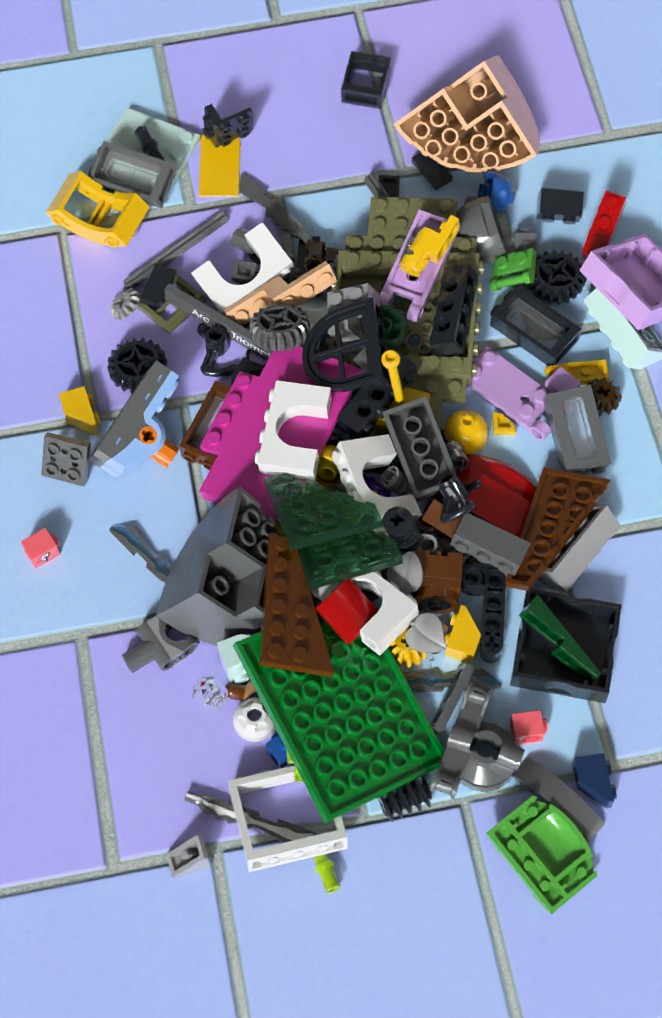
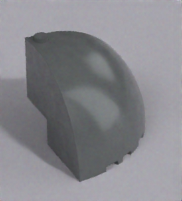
M238 487L223 498L190 535L170 570L156 613V617L182 633L218 646L217 642L236 635H254L262 630L268 536L270 533L279 534L272 516L268 518L261 511V504L244 489Z

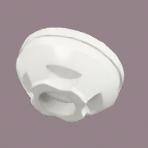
M260 698L244 700L234 712L233 725L235 731L247 741H263L270 737L276 729ZM257 709L262 713V717L258 721H250L247 717L248 712Z

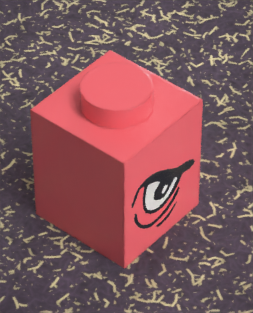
M46 528L21 541L24 552L35 569L60 555L57 548L60 545L54 533L49 534Z

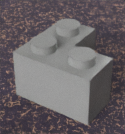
M368 283L328 292V313L371 297L380 305V294ZM362 315L340 322L342 343L360 339V318H362ZM332 326L328 329V334L336 340L335 326Z

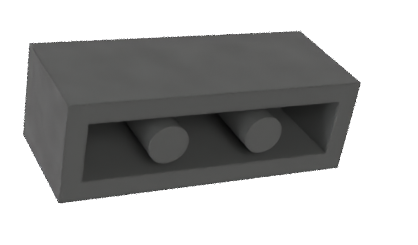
M469 513L463 516L450 543L459 552L468 553L476 557L480 562L489 563L497 567L501 572L513 576L518 571L531 544Z

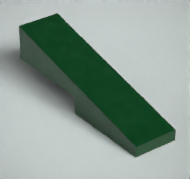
M537 594L526 604L518 616L554 644L555 648L551 654L580 678L587 680L588 683L598 678L601 672Z

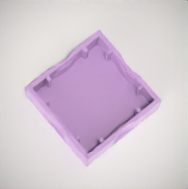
M644 233L626 239L620 244L608 245L590 252L579 271L638 330L662 321L661 248Z

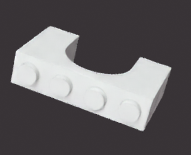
M260 223L245 234L248 244L261 260L260 271L251 282L244 285H233L226 282L209 260L191 272L194 280L217 311L225 315L224 309L275 277L280 276L283 280L288 278L291 268L294 267L291 259L263 223Z
M276 380L275 388L270 390L269 402H271L270 409L265 411L264 422L266 427L260 433V443L262 445L261 450L256 451L255 464H258L259 471L263 474L315 481L319 464L318 450L290 446L278 437V432L285 421L295 416L328 419L332 402L331 388Z
M389 434L340 441L332 453L333 462L337 465L340 472L341 482L347 490L349 502L355 510L357 523L361 526L364 534L384 531L382 518L384 513L393 507H404L409 510L415 522L421 515L414 494L383 497L370 490L363 479V470L389 466L397 453Z
M345 550L309 586L313 603L318 606L347 577L360 590L371 591L378 595L382 600L381 608L360 630V635L364 644L378 655H381L409 627L410 623L419 616L418 603L411 595H404L394 582H387L382 578L377 569L373 567L370 569L366 566L362 558L357 554L352 555Z

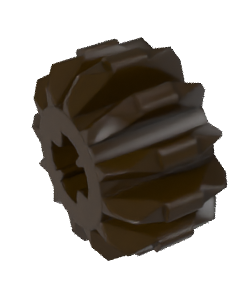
M606 377L602 381L595 378L593 383L589 382L587 384L591 385L599 416L603 412L609 415L612 410L616 411L622 399L620 386H614V380L606 382Z

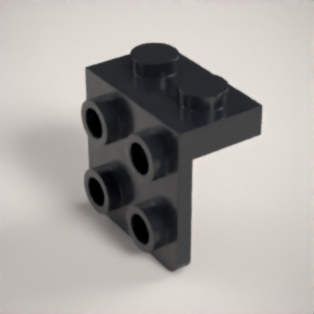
M212 104L205 106L203 116L204 127L202 128L204 136L207 140H211L215 148L221 145L223 147L228 146L232 140L239 137L246 138L252 132L253 110L247 108L221 119Z

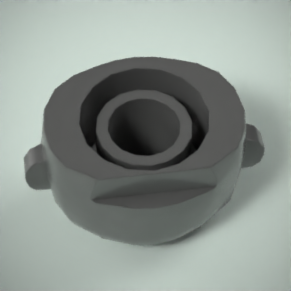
M474 194L468 196L465 199L464 205L457 211L460 229L456 237L477 238L476 253H479L480 261L492 263L496 260V257L507 252L495 208L489 196L480 198Z

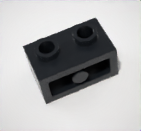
M541 188L538 192L536 218L542 219L543 222L559 220L563 221L564 224L579 222L582 218L584 192Z

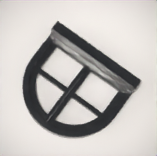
M371 297L335 309L323 316L313 326L303 346L302 361L307 375L316 385L329 387L331 392H348L374 383H378L382 388L391 386L388 368L384 367L381 361L382 355L387 351L382 307ZM362 315L364 338L342 345L340 322ZM335 326L337 347L316 353L322 336L328 329ZM366 348L368 371L346 378L343 354ZM338 356L340 379H333L323 375L316 363Z

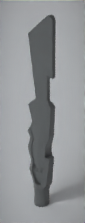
M246 173L241 174L240 194L266 208L265 216L273 218L275 224L280 225L282 231L289 232L292 237L299 238L305 243L307 240H314L307 234L302 224L296 218H291L287 210L277 200L271 201L264 195L266 191Z

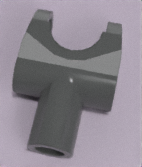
M155 616L143 623L136 631L142 643L121 656L132 673L154 660L160 669L165 671L182 662L194 652L198 642L194 637L180 641L169 639L167 633L172 626Z

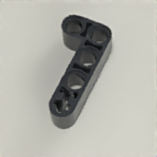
M468 567L462 572L461 591L469 596L483 597L479 653L484 662L495 663L500 659L503 647L506 575L499 569ZM474 579L476 583L469 584L466 580ZM495 580L498 581L500 585L494 586L491 585L489 582ZM495 602L499 607H490L488 603ZM494 624L498 629L491 630L487 625ZM489 641H494L493 651H489Z

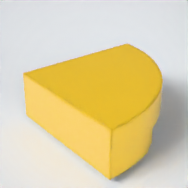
M493 412V435H516L514 423L505 417L504 414Z

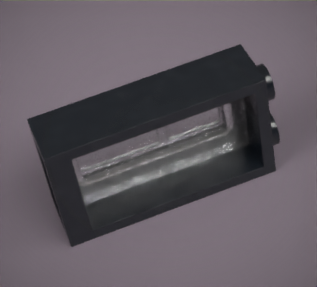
M519 285L513 291H508L503 302L500 305H495L490 312L491 327L547 366L557 365L580 338L582 328Z

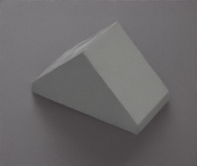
M197 834L166 854L172 878H178L210 868L201 834Z

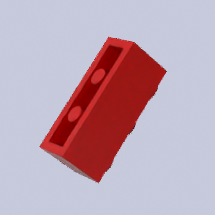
M605 191L583 246L582 257L587 259L591 251L611 244L626 206V197Z

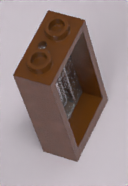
M214 381L179 445L180 454L184 460L190 463L196 462L201 464L209 471L218 455L202 451L200 445L231 388L218 381Z

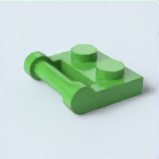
M530 248L496 257L493 264L492 279L489 282L490 289L495 292L511 285L533 283L537 252Z

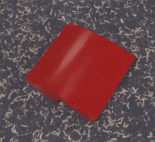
M349 577L345 578L315 608L347 645L360 635V630L379 611Z

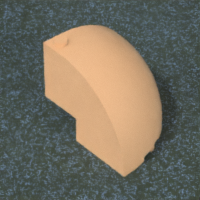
M499 55L483 61L393 124L410 145L413 144L424 156H429L446 167L457 168L467 172L500 171L509 167H515L537 156L540 151V137L534 117L520 88Z

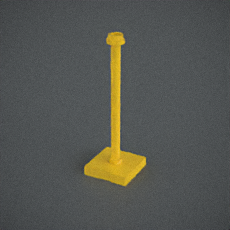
M393 350L386 351L382 355L381 361L383 366L388 368L395 402L390 405L389 409L424 396L427 397L429 402L431 398L430 393L407 387L402 390L397 368L400 363L399 354ZM379 419L375 427L387 430L384 419Z

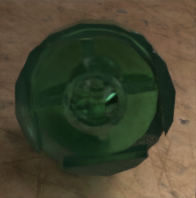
M380 305L383 312L388 351L397 348L403 342L406 335V320L400 310H396L390 305ZM361 321V332L364 337L363 321Z

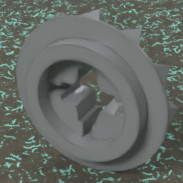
M133 288L124 289L121 294H117V297L112 300L113 304L109 307L111 310L110 314L117 320L127 318L138 307L140 294Z

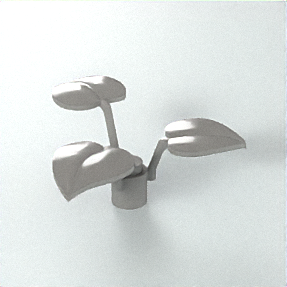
M408 551L397 558L387 571V582H394L404 595H407V591H417L423 581L422 564L419 557L413 551ZM419 612V616L410 623V629L405 635L408 646L422 653H435L446 650L447 644L444 636V627L439 617L432 613Z

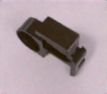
M307 240L306 249H309L308 257L305 256L303 270L309 271L307 268L317 267L325 261L328 264L333 263L334 265L336 255H338L339 250L343 249L328 248L323 241L314 243V240Z

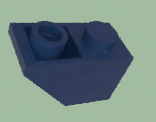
M604 753L575 757L572 768L577 789L604 808H611L614 800L617 799L615 785L610 783L609 776L612 775L610 762L605 760Z

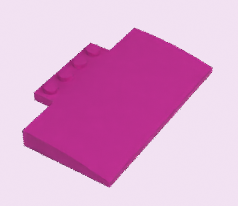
M294 347L293 351L288 349L284 353L282 351L274 353L273 351L259 377L239 371L200 445L202 451L218 455L199 490L204 500L218 504L232 491L241 487L261 504L260 509L268 518L272 516L276 523L285 526L308 480L260 473L258 464H255V455L257 450H261L260 433L266 427L264 422L265 411L270 409L269 394L271 388H275L276 380L318 386L310 379L304 369L302 361L303 347ZM330 358L316 363L323 375L333 379H340L338 359ZM344 362L346 378L362 373L360 368ZM352 391L331 392L332 402L328 419L303 415L292 417L280 427L278 437L290 446L316 449L320 457L338 421L337 417L343 411Z

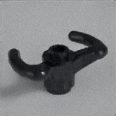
M200 323L197 332L205 339L206 355L200 367L202 374L210 377H223L234 373L238 366L235 363L221 369L212 368L217 357L223 356L227 352L226 332L219 327L211 328L205 323Z
M449 474L438 482L440 487L438 490L443 496V506L439 518L441 523L445 524L456 520L475 508V502L467 501L470 497L468 493L482 487L481 481H473L463 485L458 476L455 477L454 474Z

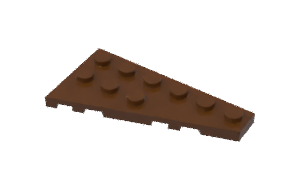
M543 467L520 536L521 539L531 544L515 576L507 575L506 587L524 591L531 590L612 485L611 479Z
M270 533L267 542L259 665L332 677L334 674L294 537Z

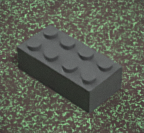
M424 396L382 412L387 430L416 502L440 494L438 482L449 474H454L455 477L457 474L427 397Z

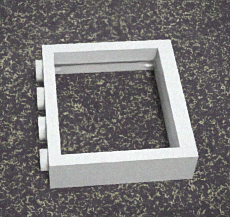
M293 764L285 765L280 769L272 771L263 770L254 775H242L235 777L233 780H228L229 793L249 872L348 849V839L342 816L333 820L336 831L256 850L252 849L239 794L295 782V765Z

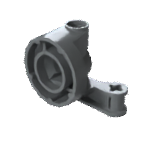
M469 681L460 712L450 732L445 753L434 776L430 791L434 792L436 790L450 795L451 799H455L460 783L473 791L490 792L499 790L510 782L514 773L518 771L525 749L516 745L515 740L507 730L494 723L482 722L492 696L493 688L486 689L474 685L473 681ZM487 743L499 752L497 760L493 759L492 756L487 758L481 757L475 750L472 752L470 749L475 744Z

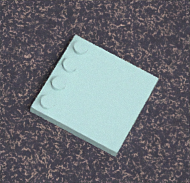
M126 108L106 139V142L147 155L141 149L142 144L134 133L138 127L146 126L151 137L157 141L158 149L164 157V161L172 163L177 169L170 187L171 190L201 141L200 135ZM95 156L94 160L92 161V163L90 164V166L88 167V172H89L91 166L94 165L95 160H96V156ZM119 161L112 163L107 175L108 180L151 194L158 177L156 173Z

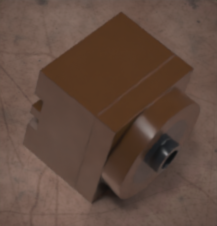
M415 549V554L419 557L423 568L422 584L417 591L412 592V597L418 603V610L432 614H445L454 612L459 608L463 553L448 552L446 556H441L442 551H437L436 555H432L430 550Z

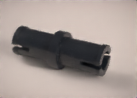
M138 127L134 133L142 144L141 149L149 156L165 160L158 149L157 141L151 137L147 127Z

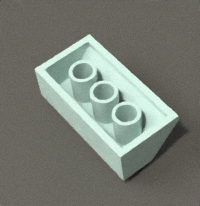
M597 288L583 300L588 307V313L599 323V329L611 340L610 345L622 356L621 360L625 366L643 369L662 359V341L651 326L638 330Z

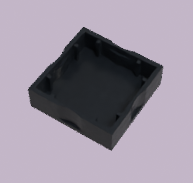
M533 588L530 591H526L523 608L538 594L601 674L590 683L580 678L551 654L555 645L521 618L510 686L606 703L610 692L614 663L613 649L618 635L622 604L589 598H571L560 593Z

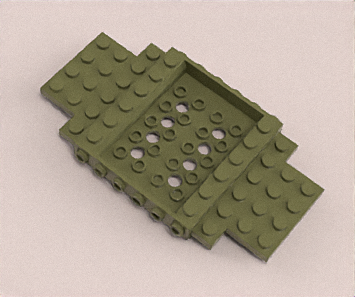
M371 197L368 235H346L345 249L339 250L338 258L334 259V272H337V282L332 285V291L368 283L380 294L418 210L447 220L450 215L457 218V198ZM475 237L455 238L418 323L407 319V313L412 300L402 297L400 304H392L388 311L382 310L386 340L390 335H396L399 338L398 343L395 345H389L386 342L387 351L395 349L415 363L417 377L412 384H407L406 387L431 394L429 405L440 433L442 428L443 402L466 403L467 386L472 384L473 376H477V363H474V356H478L479 343L475 342V335L480 334V322H476L477 315H481V302H478V295H482L483 282L479 281V275L484 274V262H480L479 253H476L477 238ZM469 264L477 273L478 280L465 350L463 354L440 356L430 346L429 342L433 329V318L437 308L433 301L440 293L444 267ZM411 275L409 279L415 281L417 277ZM360 318V339H363V321ZM332 336L326 340V350L337 347L336 340ZM412 336H419L421 338L420 344L416 346L410 345L408 340ZM364 348L343 354L344 362L355 366L353 359ZM361 388L353 390L349 399H353ZM377 394L374 398L381 399L383 394ZM363 411L360 416H367L370 414V411ZM375 427L368 437L387 435L389 432L386 429Z

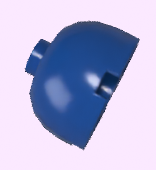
M487 171L482 177L486 178L484 184H479L477 197L489 196L496 214H499L513 203L515 192L513 191L511 181L504 174Z

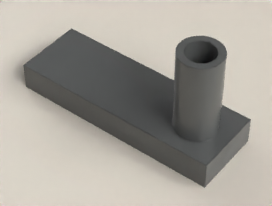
M468 663L459 667L430 724L435 734L444 731L464 689H467L469 681H473L474 685L486 689L493 688L492 695L495 691L494 687L472 675L475 667Z

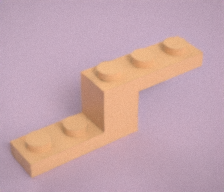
M325 261L290 284H287L280 276H277L223 311L226 317L243 326L250 322V318L253 317L255 312H259V308L265 309L267 305L274 306L275 304L282 305L283 303L287 306L294 304L296 308L336 283L337 279L330 265Z

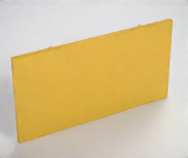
M201 134L199 197L239 196L240 137L232 140L228 146L223 147L221 145L215 148L211 140H207L204 134Z

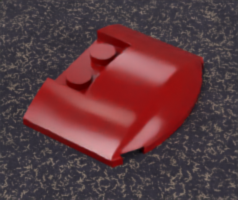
M466 454L469 465L465 470L456 473L463 485L477 481L481 473L532 502L537 487L518 469L492 457ZM441 493L435 495L443 501V496L441 495Z

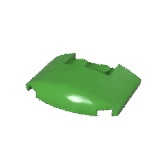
M532 795L486 832L499 855L501 854L532 892V896L549 914H553L598 875L597 870L594 871L591 858L593 855L590 847L576 825L552 804L548 805L536 800L538 797Z

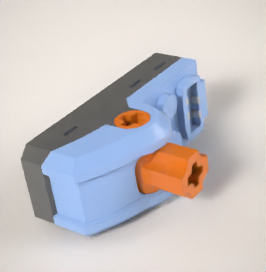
M156 360L147 370L90 456L89 461L116 479L131 472L149 458L167 468L180 448L166 440L165 428L156 416L161 412L166 401L171 397L181 381L178 379L179 375Z

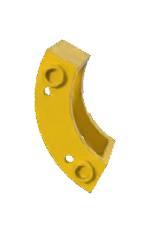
M78 171L67 176L45 213L51 217L55 224L62 225L85 239L117 248L128 245L150 206L137 193L115 191L112 194L103 190L102 185L92 180L84 172ZM75 189L99 203L87 223L64 209L65 204ZM110 209L121 212L112 228L100 227Z

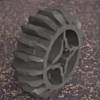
M285 303L282 305L275 304L274 306L267 305L265 309L259 308V312H255L253 317L250 318L249 332L253 343L257 344L258 348H265L266 352L273 350L274 353L277 351L284 353L285 350L293 351L294 347L299 348L301 343H305L310 332V321L306 312L302 311L301 307L295 308L294 304L289 306Z

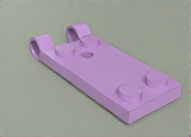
M418 210L380 293V306L382 310L388 311L390 309L394 294L413 301L409 307L407 319L416 323L420 321L426 302L457 234L440 263L436 264L430 261L415 281H411L409 279L411 275L401 270L399 260L409 237L416 236L424 227L439 233L441 224L447 221V219Z
M487 346L474 359V363H477V376H473L472 384H468V387L529 431L535 438L541 441L544 440L551 433V430L547 423L538 419L546 412L543 398L551 392ZM526 397L529 399V401L522 402L521 398ZM570 403L561 404L564 418L572 411Z

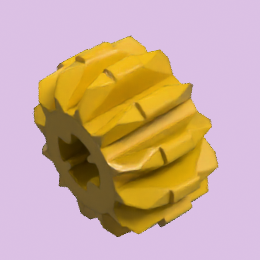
M409 627L388 647L394 659L397 660L399 667L403 663H406L408 668H410L411 663L419 666L421 659L425 660L427 657V653L415 651L408 646L405 635Z

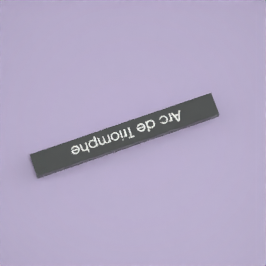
M168 284L166 286L165 300L211 328H221L226 332L228 338L268 361L273 350L266 352L265 348H258V345L253 343L247 328L174 285Z

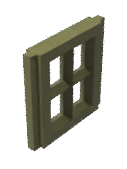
M176 274L173 282L181 288L180 290L187 292L202 303L207 301V298L201 292ZM167 301L161 306V309L159 308L156 311L147 304L140 302L137 307L170 334L191 316L171 304L178 311L166 321L159 313L171 304Z

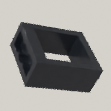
M351 51L341 87V103L381 109L391 72V57ZM355 69L382 73L383 76L379 89L351 84Z

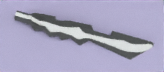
M187 791L184 801L195 804L203 813L212 814L217 820H226L228 824L237 823L233 805L224 803L223 799L208 795H197ZM242 807L248 829L257 827L283 843L316 835L313 831L278 819L277 823L260 817L259 811Z

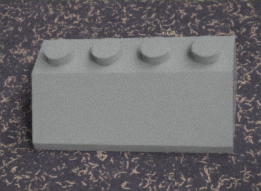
M596 504L538 579L541 583L552 590L567 592L574 585L577 578L587 569L590 562L600 553L602 547L613 537L615 531L620 526V523L607 505Z

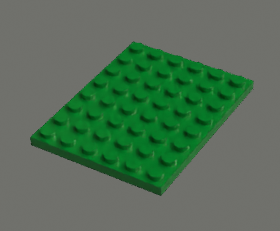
M316 610L334 671L332 677L260 666L261 632L235 642L233 647L326 824L404 786L406 783H410L437 770L445 751L389 648L381 655H378L362 642L361 635H358L347 645Z

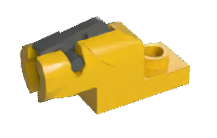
M450 215L449 219L441 224L439 233L424 227L416 236L409 237L399 260L401 270L409 275L418 277L430 261L439 264L460 229L459 218Z

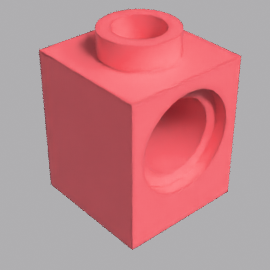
M541 710L511 714L509 723L512 738L515 740L516 745L543 741L545 733L548 732V724L546 718H542Z

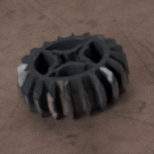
M555 249L552 250V253L545 250L543 255L538 254L536 256L534 282L529 283V288L534 291L535 297L541 295V301L548 299L550 304L553 301H557L558 305H560L561 301L564 300L568 304L570 298L575 300L577 294H580L583 286H585V276L579 271L583 263H579L578 257L572 258L571 252L564 254L563 249L560 253H557Z
M133 336L131 342L125 339L124 345L117 343V350H111L107 369L110 373V379L114 381L117 388L121 386L123 392L129 389L132 394L147 370L156 360L166 367L168 362L167 358H165V352L161 350L158 343L154 344L151 339L145 342L143 336L140 341H137Z

